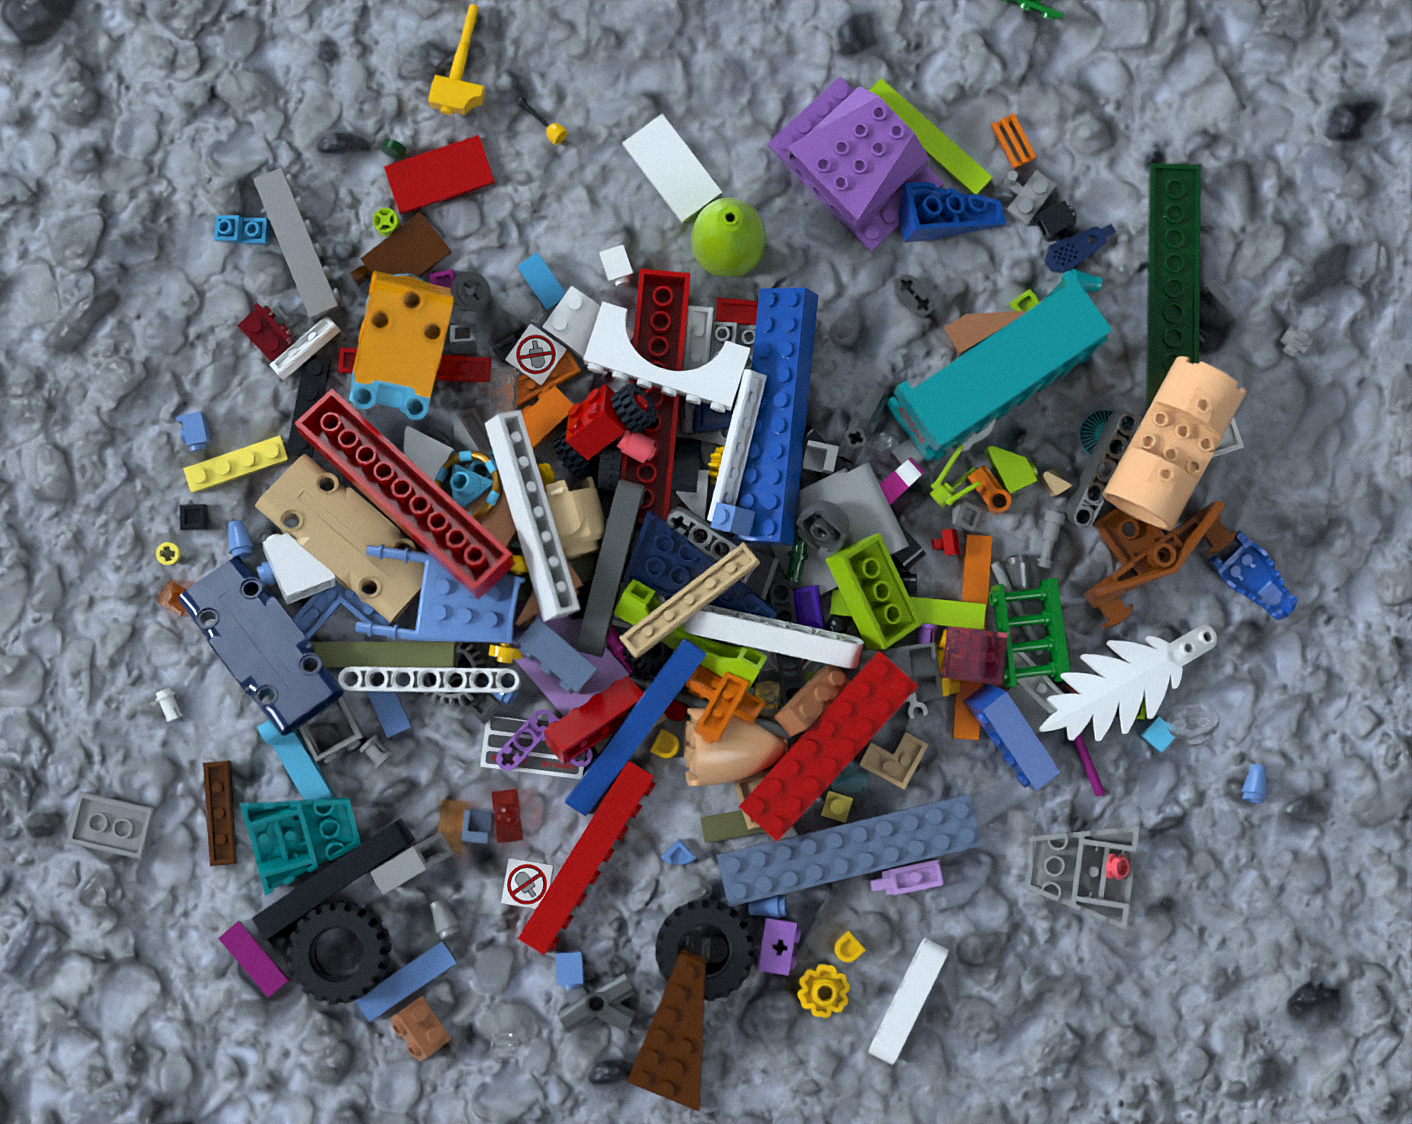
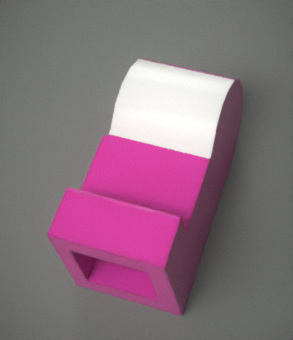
M912 457L879 483L889 505L893 504L925 473Z

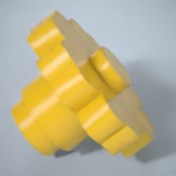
M818 964L816 970L806 969L804 975L800 977L799 983L802 988L798 991L797 995L802 1007L805 1009L811 1008L813 1016L828 1018L832 1011L840 1013L844 1006L848 1004V997L845 993L850 990V985L845 974L837 973L833 965Z

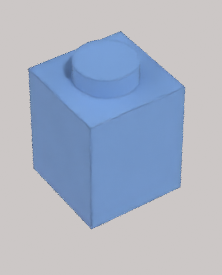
M716 502L711 528L749 537L755 511Z
M583 950L557 951L555 953L557 985H563V989L579 988V984H583L585 981Z

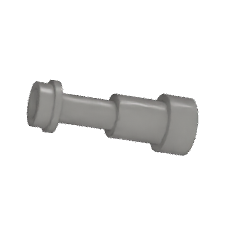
M1053 511L1045 512L1044 522L1046 524L1042 537L1044 544L1040 558H1036L1037 567L1051 569L1054 563L1050 561L1054 542L1058 540L1060 527L1064 526L1066 515Z

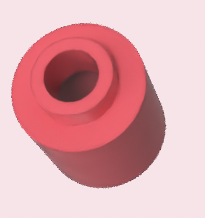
M627 428L620 435L616 444L622 453L641 463H644L645 460L650 461L657 449L654 446L655 441Z

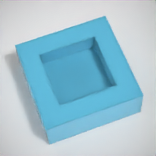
M1157 716L1140 736L1162 753L1178 735V732L1161 717Z

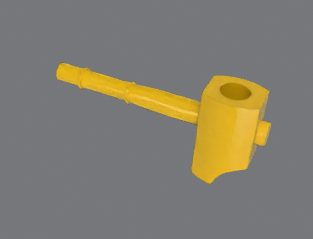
M470 4L467 17H465V25L461 40L458 42L459 46L449 78L435 75L428 99L430 108L439 109L445 115L451 116L453 113L466 115L472 108L483 106L485 98L484 86L461 81L475 22H477L479 6L475 4Z

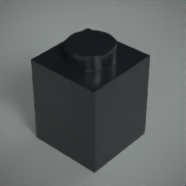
M1064 200L1038 213L1034 221L1045 241H1048L1072 229L1077 222L1075 220L1077 215L1071 205L1068 206Z

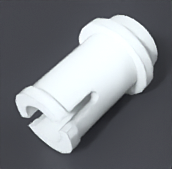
M171 688L157 692V698L155 699L156 702L159 701L167 722L183 716L174 698L176 693L175 691L172 692Z

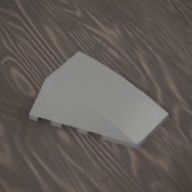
M1140 826L1032 836L1025 888L1126 930ZM1111 853H1114L1116 856L1122 854L1129 861V873L1121 880H1117L1116 877L1108 879L1106 876V862Z

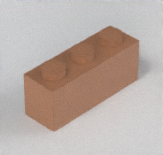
M829 664L818 670L774 718L791 737L807 729L851 681L838 666Z

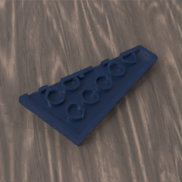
M649 509L623 582L630 584L635 579L656 591L655 594L670 599L717 562ZM740 580L708 604L772 619L775 618L777 613L776 608Z

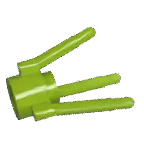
M962 444L958 446L937 480L930 485L933 490L929 494L942 508L947 504L950 506L957 499L981 485V482L977 481L958 493L955 491L968 479L969 475L977 470L976 467L965 473L952 486L947 482L941 484L963 450L964 446Z

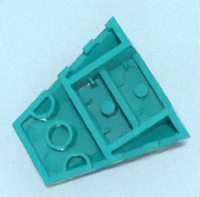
M349 797L240 803L265 896L274 892L273 889L282 884L287 885L295 881V877L306 871L311 872L317 869L319 864L327 860L332 861L361 845Z

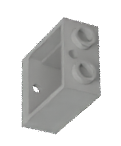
M344 693L337 701L355 735L322 751L308 722L299 727L316 762L323 760L326 764L339 757L337 752L345 748L347 751H351L362 745L360 740L366 738Z

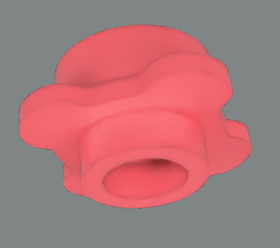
M1114 853L1109 854L1106 862L1107 878L1113 879V877H1116L1117 880L1125 878L1130 868L1128 859L1122 854H1119V856H1116Z

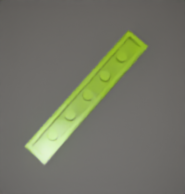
M882 78L869 90L878 95L915 133L927 155L968 192L978 195L993 178Z
M832 589L830 615L852 617L840 590ZM910 597L923 624L984 630L986 604Z

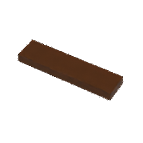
M231 761L203 763L209 863L210 866L237 864Z

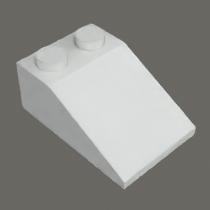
M571 286L542 326L543 331L578 357L584 359L601 306ZM626 327L628 339L631 341L634 333ZM602 371L603 374H608L607 371Z

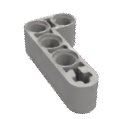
M674 507L669 511L667 523L717 561L742 544L725 532L711 528L709 522L684 507ZM679 516H682L683 523L679 522L678 525L675 524V518H679ZM690 522H693L689 529V532H686L687 526L690 525ZM697 529H704L708 535L704 539H698L694 536L693 532ZM720 542H724L729 545V550L719 552L715 546ZM753 570L741 578L740 581L745 584Z

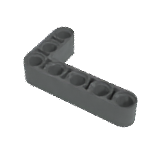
M1122 410L1114 411L1109 416L1065 508L1064 515H1066L1065 519L1069 524L1084 529L1094 523L1105 500L1102 493L1142 422V417ZM1124 417H1126L1127 424L1124 428H1122L1121 421ZM1115 440L1116 447L1113 451H1110V444ZM1104 463L1105 470L1100 475L1099 467L1101 466V464ZM1093 486L1094 493L1088 498V490ZM1082 510L1083 516L1077 521V513Z

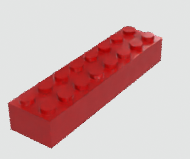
M879 650L738 807L778 842L919 685Z

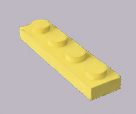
M277 436L183 468L191 493H196L290 461L286 453L283 438Z

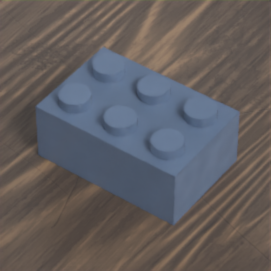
M539 618L533 622L517 641L522 645L519 650L532 661L536 657L541 662L538 667L551 677L557 675L561 679L558 684L570 694L574 691L580 694L599 672L595 666Z

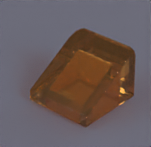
M170 579L158 596L157 602L182 617L186 610L180 604L178 598L186 588Z

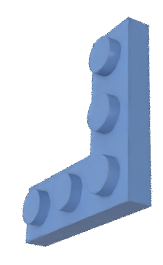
M336 580L334 587L314 594L292 619L308 641L312 639L341 604L364 623L373 621L377 625H391L388 620L369 604L363 603L353 590L345 589ZM365 588L362 589L365 594L371 595Z

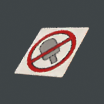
M530 324L505 360L542 385L565 353L566 348Z
M509 858L501 903L536 909L550 887L553 866Z

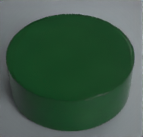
M388 138L384 139L380 146V150L384 154L397 160H402L407 151L404 145Z

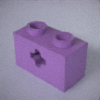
M765 917L757 965L758 971L789 976L790 969H795L797 954H792L794 943L799 944L801 928H796V921ZM781 939L787 947L786 949H781L780 953H777L776 948L772 946Z

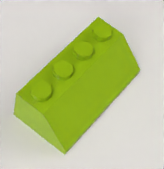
M880 533L844 546L825 558L868 650L886 649L922 625Z

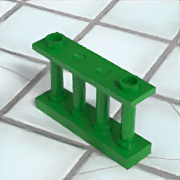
M1057 578L1039 581L1040 586L1037 589L1004 592L1003 584L991 587L989 602L994 608L1002 667L999 670V677L1001 682L1004 683V688L1017 687L1016 679L1044 675H1050L1053 682L1065 681L1061 678V674L1070 673ZM1031 599L1042 601L1043 611L1041 614L1008 618L1006 602ZM1043 624L1046 628L1047 636L1045 639L1011 643L1009 628ZM1045 649L1049 652L1050 662L1048 665L1015 669L1013 653Z

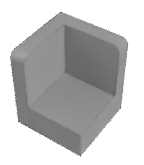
M808 440L802 468L832 475L839 446Z

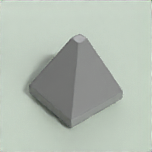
M957 499L952 504L953 524L974 533L982 509L965 500Z

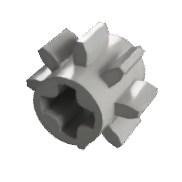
M1302 324L1297 326V328L1290 326L1280 341L1285 344L1283 351L1292 357L1297 352L1303 355L1313 342V339L1309 337L1311 330Z

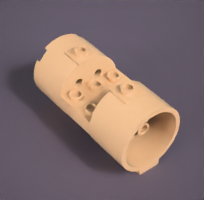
M1177 357L1102 493L1110 503L1122 512L1137 520L1169 531L1173 530L1247 393L1243 388L1239 390L1236 387L1238 382L1226 373L1201 361L1199 364H1191L1188 357Z

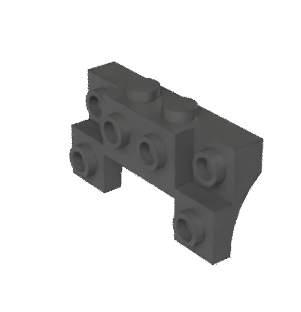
M935 643L912 646L894 644L889 649H866V652H861L857 668L838 666L849 680L852 681L880 650L919 685L915 690L917 702L944 699L942 676L939 671L938 648Z

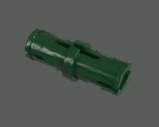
M795 529L794 546L788 552L790 559L785 579L801 582L804 562L808 560L809 556L806 554L808 544L799 536L798 529Z

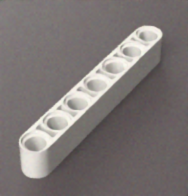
M706 605L684 622L683 630L690 634L845 668L858 667L864 643L863 640L854 636L712 605Z
M348 667L339 674V683L345 690L361 692L513 693L519 689L521 677L512 669ZM355 672L358 675V682L350 687L346 679L348 674ZM381 672L385 680L381 686L376 687L372 682V678L376 673ZM402 673H408L411 677L410 684L406 687H401L398 683V678ZM429 673H434L437 677V682L433 687H427L424 683V678ZM460 673L463 677V683L461 686L454 688L450 684V678L453 674ZM485 673L489 677V684L484 688H479L476 684V678L478 675ZM506 674H512L515 677V684L511 688H505L502 685V678Z

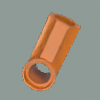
M986 464L967 477L971 484L977 481L981 482V485L975 489L986 503L990 513L1002 515L1008 510L1011 504V496L1002 488ZM993 497H1002L1005 500V506L1002 508L995 507L992 503Z

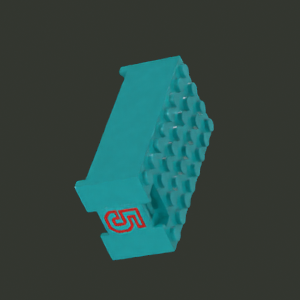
M1068 271L1061 276V281L1041 303L913 389L907 380L898 385L894 394L898 398L899 403L893 396L889 399L886 406L918 449L924 461L927 463L933 459L934 462H937L947 455L945 450L953 445L955 448H958L959 445L968 441L972 434L976 433L977 435L986 429L994 419H1001L1015 405L1020 406L1029 400L1036 391L1038 393L1051 385L1057 377L1060 379L1069 373L1077 363L1080 365L1091 358L1108 341L1106 336L1112 329L1073 273Z

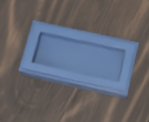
M367 692L387 738L412 727L397 692Z

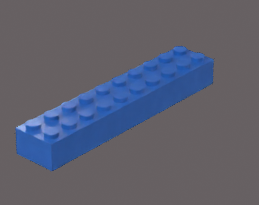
M805 287L761 288L759 290L751 370L766 375L767 378L738 495L737 507L755 511L750 536L734 534V540L744 542L745 544L794 546L818 294Z

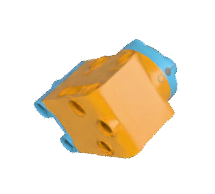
M373 271L369 296L366 300V312L359 333V344L351 376L349 400L354 402L357 407L367 409L378 403L379 405L400 409L401 412L413 420L422 419L426 415L453 306L454 296H452L450 288L426 283L421 278L412 274L390 275Z

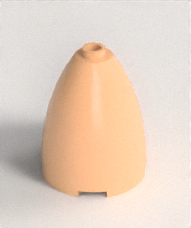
M705 708L687 709V715H690V720H684L683 757H685L686 766L690 769V771L685 773L687 784L690 787L729 783L749 777L771 767L781 760L783 754H786L788 751L787 738L770 733L755 722L752 725L735 714L719 743L713 741L712 744L702 741L703 736L695 733V728Z

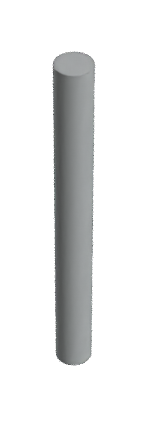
M997 561L991 564L990 567L999 584L1004 585V592L1014 591L1000 562ZM1020 601L1009 602L1016 617L1026 616ZM1032 625L1021 626L1028 641L1039 640ZM1045 650L1034 651L1036 656L1045 652Z

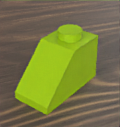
M993 445L984 451L1000 485L1010 495L1038 481L1036 478L1038 476L1037 469L1033 462H1028L1026 457Z

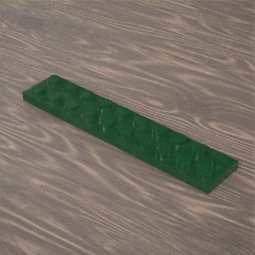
M1150 163L1148 168L1146 412L1177 357H1188L1190 359L1189 363L1199 364L1201 164Z

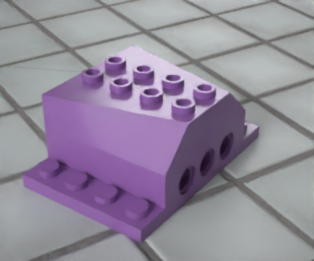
M841 76L767 144L781 161L870 253L900 226L899 213L904 183L931 182L936 184L935 187L939 188L944 184L927 166L929 161L927 153L915 133L878 95L860 86L854 91Z

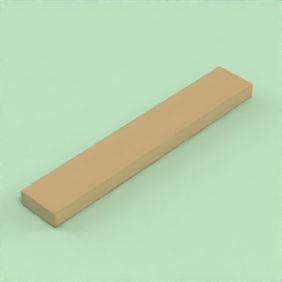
M743 542L619 638L635 659L639 658L760 565L759 560Z

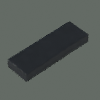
M676 438L671 480L672 491L697 493L701 440Z

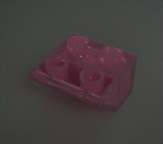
M947 626L942 677L1002 685L1008 633Z

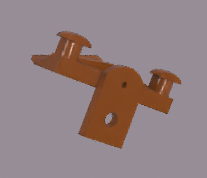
M1217 500L1205 506L1166 535L1160 528L1137 520L1117 509V507L1093 523L1094 528L1122 565L1083 594L1093 608L1098 607L1108 620L1101 626L1103 628H1111L1123 622L1132 612L1133 605L1125 607L1119 596L1149 581H1154L1177 572L1202 537L1210 545V548L1205 550L1204 553L1214 554L1225 549L1236 536V530L1229 533L1220 521V512L1225 505ZM1124 523H1131L1135 527V533L1132 537L1123 534L1122 526Z

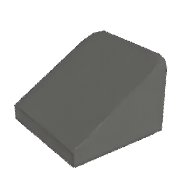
M475 324L450 325L452 355L466 356L477 354Z

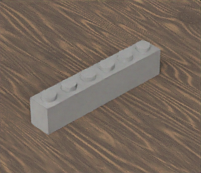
M278 168L254 178V183L310 319L315 322L323 319L325 316L342 311L339 303L343 302L338 289H333L329 280L333 279L332 273L328 265L323 266L320 257L324 256L318 242H313L311 234L315 232L310 220H304L302 211H305V207L300 196L295 197L292 189L296 188L291 174L286 175L282 168Z

